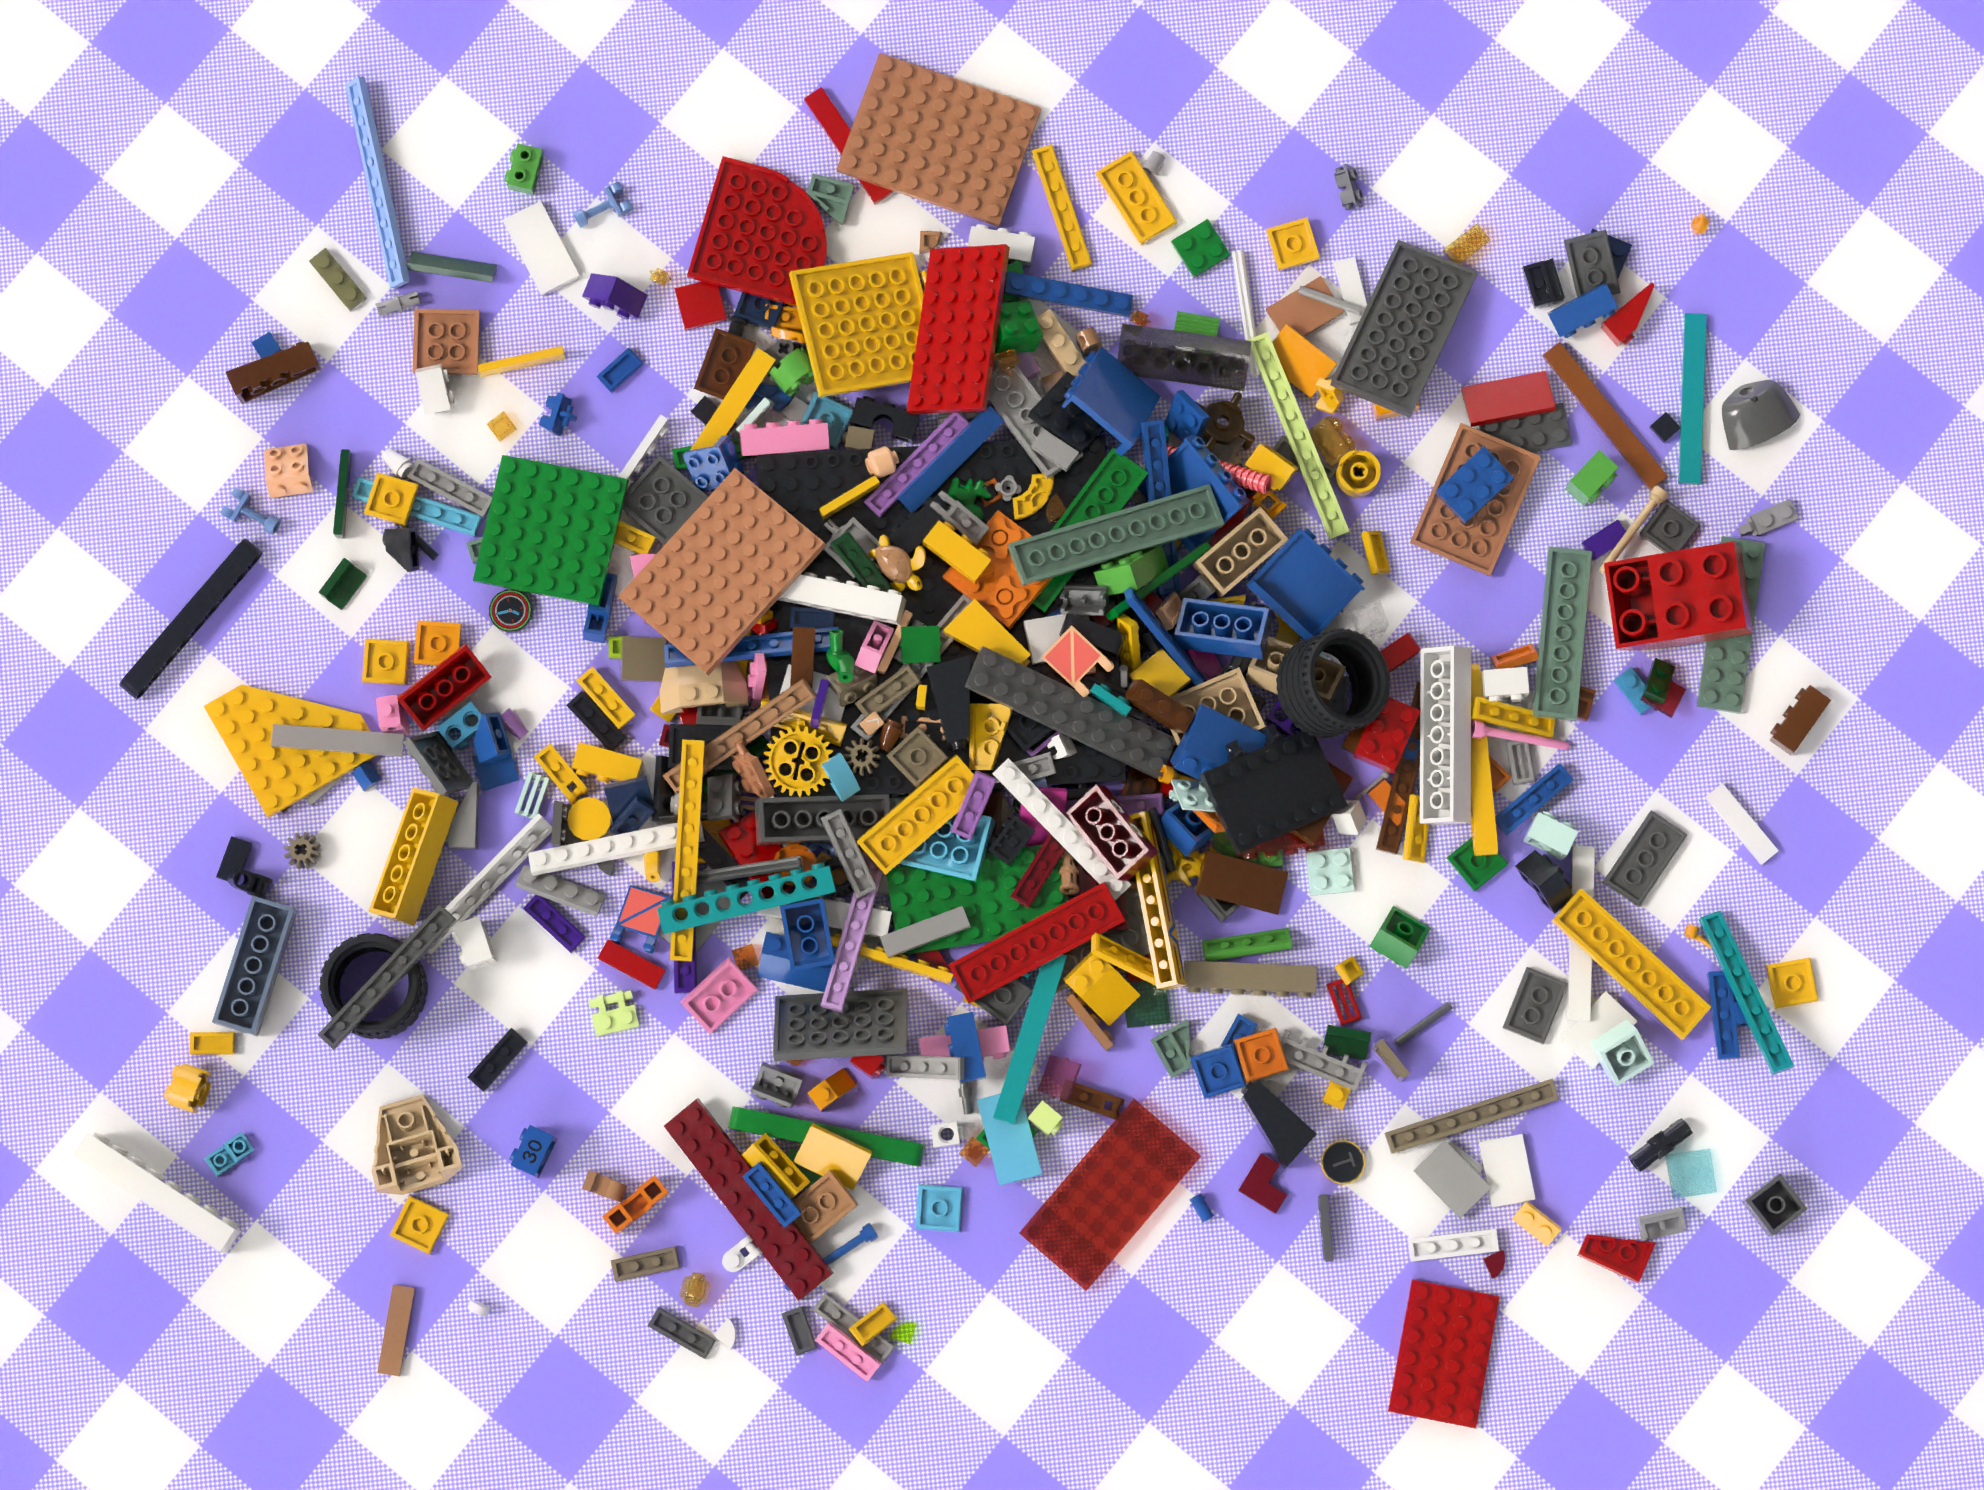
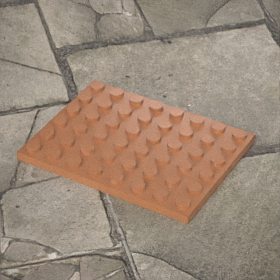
M879 53L840 158L837 172L999 227L1041 108Z
M734 468L621 592L618 598L709 676L827 545Z

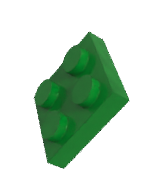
M1208 219L1171 241L1172 246L1193 278L1230 257L1229 251Z

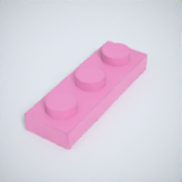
M755 653L754 662H750L747 693L751 708H760L767 672L764 653Z
M831 1322L826 1325L815 1340L866 1382L870 1380L882 1364Z

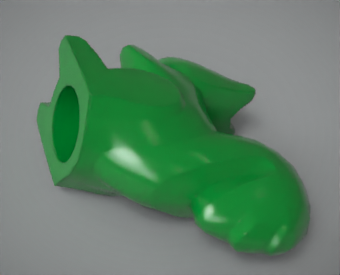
M956 477L953 479L947 495L960 502L977 518L983 521V511L974 502L977 497L991 498L985 483L982 480H978L973 486V481L970 478L966 485H962L959 478Z

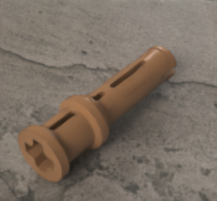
M1066 850L1062 856V867L1059 870L1062 881L1059 891L1062 894L1071 895L1079 892V886L1077 885L1079 869L1076 867L1075 859Z

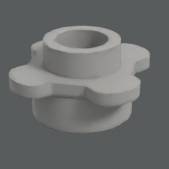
M1011 475L1006 476L1001 483H997L995 486L996 491L1003 495L1004 501H1010L1012 496L1021 492V486L1016 484L1014 477Z

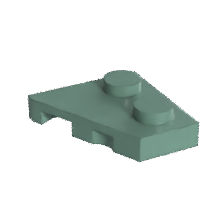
M813 173L807 194L836 222L843 225L854 190V184Z
M1188 1020L1150 1039L1171 1079L1191 1068Z

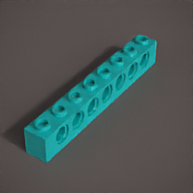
M823 862L811 865L812 869L803 871V868L790 870L791 875L783 877L781 873L768 876L769 880L760 882V878L747 881V886L739 887L738 884L726 886V891L717 892V889L705 891V896L696 898L695 894L682 897L683 901L674 903V899L661 902L662 907H658L657 911L663 934L836 892L830 865L825 866ZM809 875L817 879V885L813 888L807 887L804 883V879ZM792 881L796 886L795 891L792 893L785 892L783 889L784 882ZM765 886L772 887L774 890L773 897H763L761 893L762 888ZM747 891L751 893L752 901L745 904L740 900L742 892ZM721 897L730 899L731 906L729 908L723 909L719 906L718 901ZM700 902H705L709 905V912L707 914H700L698 912L697 905ZM683 907L687 910L688 916L686 919L681 920L676 917L675 912L677 908Z

